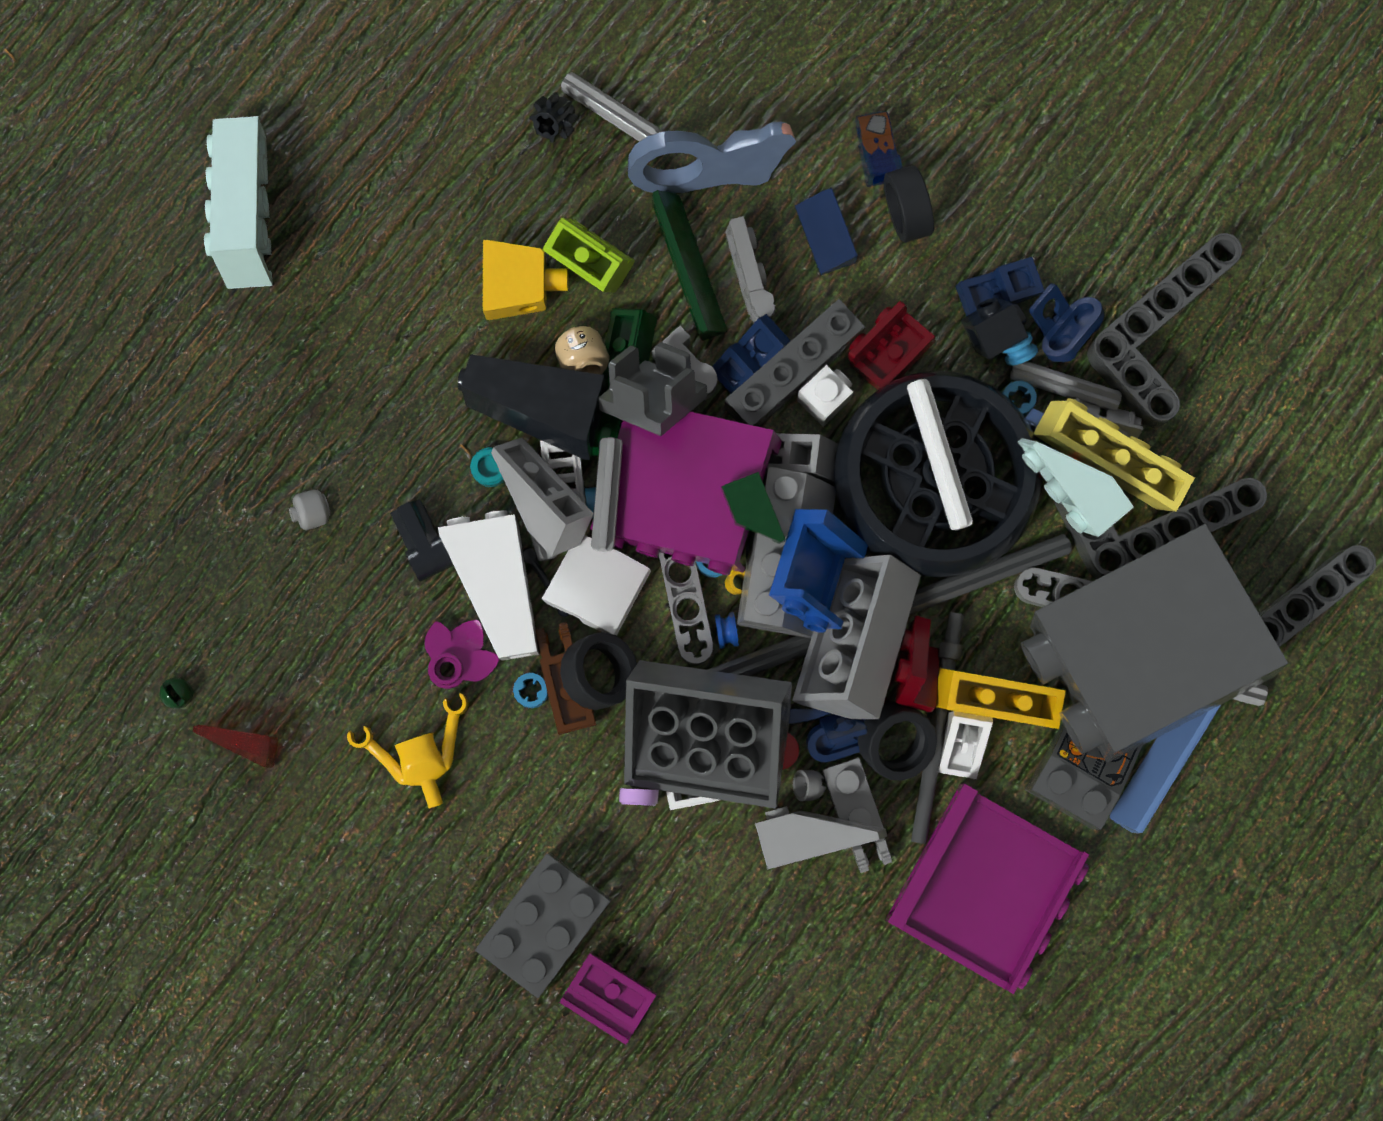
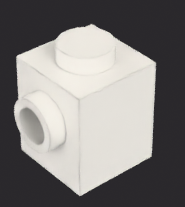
M826 365L799 390L797 401L824 427L850 402L853 391L850 389L852 383L839 369L833 372Z

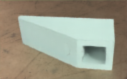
M1021 438L1018 441L1025 451L1022 454L1023 460L1034 472H1040L1047 482L1044 485L1046 492L1055 502H1061L1069 512L1066 515V519L1077 532H1085L1099 537L1134 508L1112 476L1037 441Z

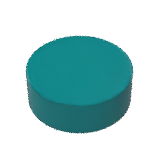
M493 448L479 450L473 456L470 464L474 479L485 487H496L504 482L491 453Z

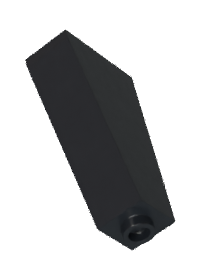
M470 354L467 367L462 368L458 376V390L463 393L466 407L581 459L590 460L603 414L599 410L598 398L607 391L604 375Z

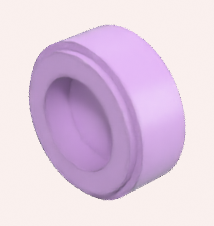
M620 788L619 802L626 805L656 806L658 804L659 790Z

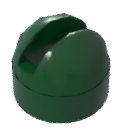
M170 678L161 685L159 696L165 706L181 709L191 702L193 689L189 682L184 679ZM170 685L181 697V700L178 702L175 701L167 690Z

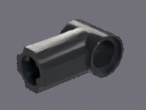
M420 499L405 503L390 513L407 548L405 553L420 582L454 566Z

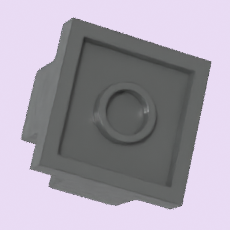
M660 342L655 346L656 364L645 360L639 365L638 348L629 346L609 363L610 388L598 398L599 410L662 436L707 398V385L695 380V372L691 370L690 354L688 352Z

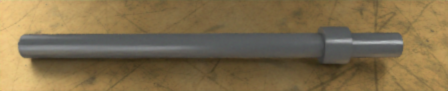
M949 612L945 640L940 642L938 657L941 658L940 668L955 671L956 662L961 661L963 646L959 644L964 620L963 614ZM935 707L931 718V723L935 727L937 736L936 751L931 762L922 772L911 842L921 844L927 843L948 710Z

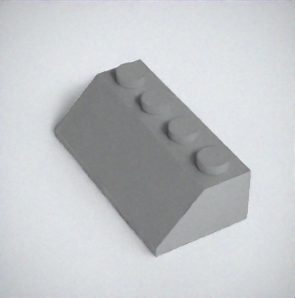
M768 467L766 469L763 484L785 539L787 538L795 509L828 510L833 514L836 497L835 486L806 473L775 467ZM752 531L736 625L811 638L813 631L803 626L804 622L797 616L784 612L782 605L769 596L785 542L778 544L772 541V539Z
M892 555L845 559L830 607V611L844 621L842 629H827L824 633L813 631L792 701L849 719H879L921 575Z

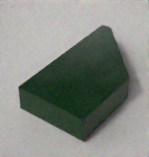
M759 472L721 486L735 525L772 539V541L778 544L785 542V536Z

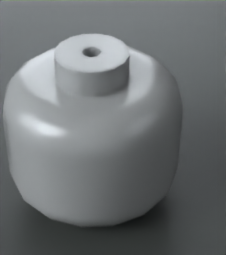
M313 489L296 494L293 498V507L289 508V513L293 522L298 521L303 530H310L325 525L328 522L330 509L325 495Z

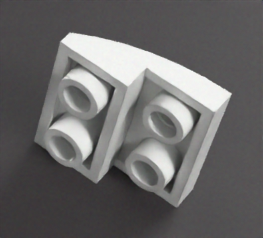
M584 535L580 546L568 550L542 599L546 604L579 618L583 624L601 632L617 636L651 570L615 549L606 552L592 549V538Z

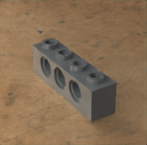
M838 299L725 399V410L736 422L761 427L796 396L799 390L826 365L832 364L849 349L855 338L863 333L865 326Z

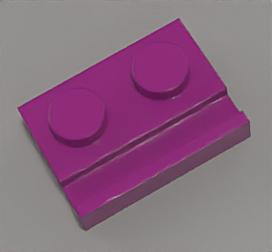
M590 952L559 1003L626 1045L657 993Z

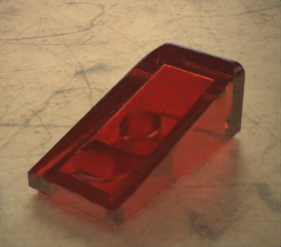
M196 724V726H193L194 733L266 768H273L279 741L277 737Z

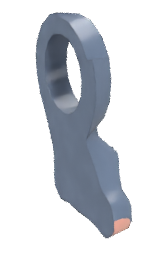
M771 122L761 129L734 131L722 145L715 146L708 139L697 133L663 131L650 135L634 145L628 157V177L634 186L651 193L657 190L670 193H685L727 184L760 185L769 181L771 173L778 166L784 154L795 145L796 139L790 125L785 122ZM669 153H685L697 157L696 161L677 169L663 170L646 165L654 158Z

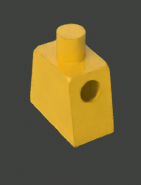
M483 240V313L486 320L544 311L547 307V291H568V268H547L546 255L543 249Z

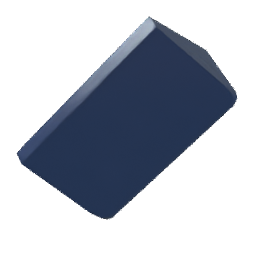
M832 188L826 189L795 205L820 276L856 263L857 252Z

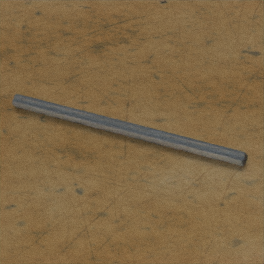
M1061 534L1003 556L976 571L951 576L917 589L909 615L1013 576L1026 569L1065 556L1072 551L1071 543L1065 534ZM794 636L708 670L752 676L806 655L811 638Z

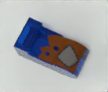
M886 110L858 115L855 119L859 142L858 148L866 187L884 184L885 173L903 168L900 155L897 154L891 122Z

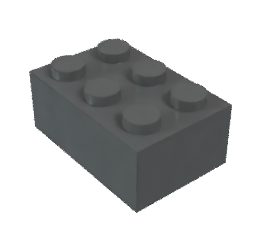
M547 853L475 951L536 998H539L612 899L552 853Z

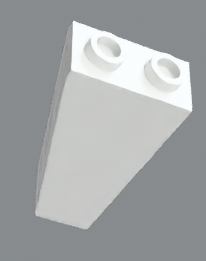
M506 510L486 513L484 520L470 522V517H458L447 520V526L438 527L439 536L498 658L504 661L539 655L519 524L515 514L508 515Z

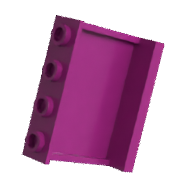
M689 412L662 436L623 420L617 438L622 440L623 450L614 548L622 549L623 544L637 546L635 551L646 556L657 558L659 552L672 555V561L686 566H694L695 561L708 564V570L719 574L730 575L731 570L744 573L745 567L740 563V558L749 530L735 525L721 486L759 472L763 482L771 454L778 455L782 443L780 437L771 429Z
M959 784L885 921L1014 994L1017 988L1022 990L1028 983L1033 972L1029 965L1035 954L1041 955L1047 948L1052 937L1048 930L1054 919L1060 920L1067 911L1071 901L1067 898V895L1073 884L1078 886L1086 876L1089 865L1085 862L1089 854L1071 847L978 794V791L966 784Z

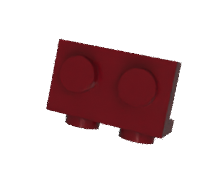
M901 300L893 308L891 306L886 307L877 317L876 325L867 334L861 333L857 336L849 347L850 367L877 390L901 378L936 342L935 336L907 313V305Z
M916 615L910 628L905 629L899 649L900 660L895 672V681L898 682L896 703L933 712L937 699L939 649L929 646L931 619Z

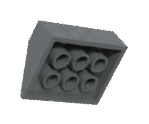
M639 660L626 680L624 785L776 809L790 720L792 682Z

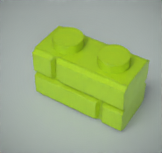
M561 218L545 243L543 251L602 292L615 293L631 270L635 260L594 232L587 231L588 228L575 219Z

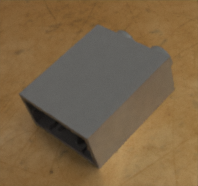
M1206 524L1035 611L1030 626L1035 636L1021 642L1024 655L1038 680L1044 685L1059 678L1074 704L1061 711L1060 717L1078 751L1081 754H1085L1098 747L1106 763L1273 678L1288 664Z

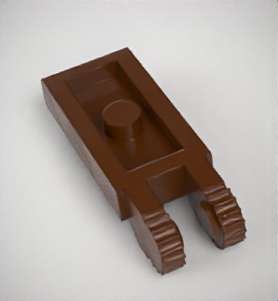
M564 622L559 624L558 631L566 652L567 648L573 644L568 623ZM544 628L535 630L542 656L540 664L558 735L597 726L593 710L581 707L573 701L563 687L560 669L561 659L565 653L551 656L547 632H545Z

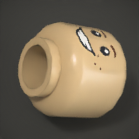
M579 326L570 328L558 338L555 344V354L562 369L602 375L609 364V354L598 331L591 327Z

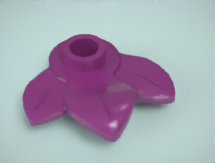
M479 620L462 623L451 632L442 623L436 621L428 630L425 636V649L431 658L428 665V674L436 686L443 689H452L459 686L464 680L478 682L488 677L497 667L499 662L498 656L493 652L482 650L484 633ZM446 663H452L455 667V672L450 677H444L441 673V668Z

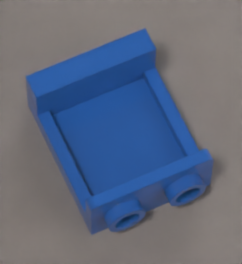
M795 509L769 596L782 605L784 612L801 619L804 622L803 626L811 631L824 633L827 629H842L844 621L830 611L832 600L845 558H864L868 547L867 543L828 510Z

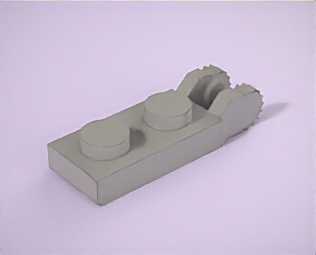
M744 216L733 218L730 220L725 234L748 315H750L749 319L752 320L751 323H755L758 318L765 314L771 318L775 314L776 305L773 304V294L763 289L767 279L763 264L761 262L757 263L753 250L757 248L754 230L752 227L746 226Z
M859 758L822 770L839 819L883 828ZM885 838L875 841L880 861L884 865L892 863ZM862 846L851 847L860 872L869 871V861L866 853L863 852Z

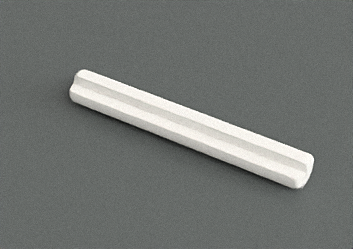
M919 379L907 385L908 394L950 528L952 530H960L972 525L973 520L930 383L927 379Z

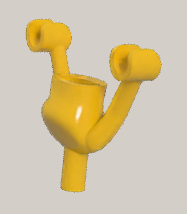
M459 693L462 707L457 711H453L450 708L447 698L443 701L448 717L442 743V755L436 746L434 733H428L395 745L401 767L386 750L373 740V732L367 726H363L366 733V740L363 743L358 744L355 741L351 730L347 734V740L353 747L367 749L386 767L399 784L421 786L429 809L442 805L443 801L436 780L444 775L452 766L459 717L468 709V699L462 693Z

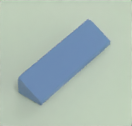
M1221 705L1156 738L1110 813L1109 817L1112 821L1131 833H1143Z

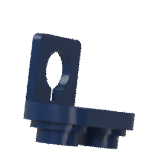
M1053 283L1046 288L1029 309L1031 316L1045 336L1042 341V349L1048 359L1054 362H1068L1074 359L1089 337L1100 328L1105 317V310L1098 299L1084 297L1069 306L1058 286ZM1054 298V312L1056 315L1053 318H1044V306L1050 299Z
M833 714L820 718V724L812 728L806 738L807 749L815 760L831 762L859 753L858 737L867 734L868 730L864 723L865 719H849Z

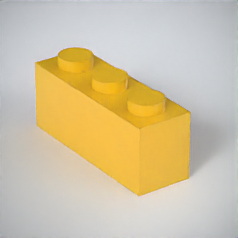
M940 668L936 707L1059 729L1061 721L1060 712L1063 709L1066 690Z

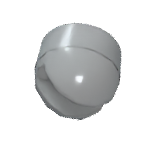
M798 770L793 778V791L799 801L819 799L826 790V787L822 786V781L825 780L824 776L815 770Z

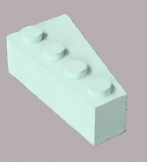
M258 116L213 119L212 135H207V150L209 157L212 158V167L206 168V182L208 189L211 190V200L205 201L206 219L210 223V233H205L204 235L207 256H212L227 289L272 286V272L268 270L264 261V255H271V240L268 238L266 222L262 219L270 218L267 192L265 187L261 186V184H268L267 147L264 130Z

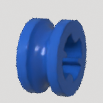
M730 612L725 618L721 617L720 614H716L715 623L719 649H723L728 643H731L734 647L739 646L734 612Z

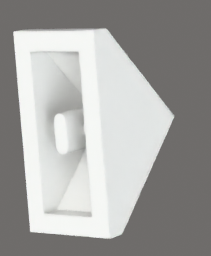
M957 711L948 713L938 773L977 779L993 724L992 717Z

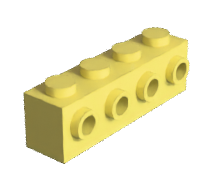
M1067 398L1066 401H1051L1034 431V435L1065 455L1112 476L1120 488L1156 510L1177 512L1195 479L1181 470L1182 465L1167 456H1158L1150 451L1151 446L1133 436L1127 437L1119 432L1120 427L1105 418L1094 417L1087 412L1088 408L1084 404L1074 399Z

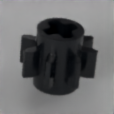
M555 92L548 99L542 96L533 104L536 111L529 116V119L533 121L537 135L550 139V142L554 143L560 136L566 140L575 131L572 125L579 119V116L575 114L571 100L559 97L558 93Z

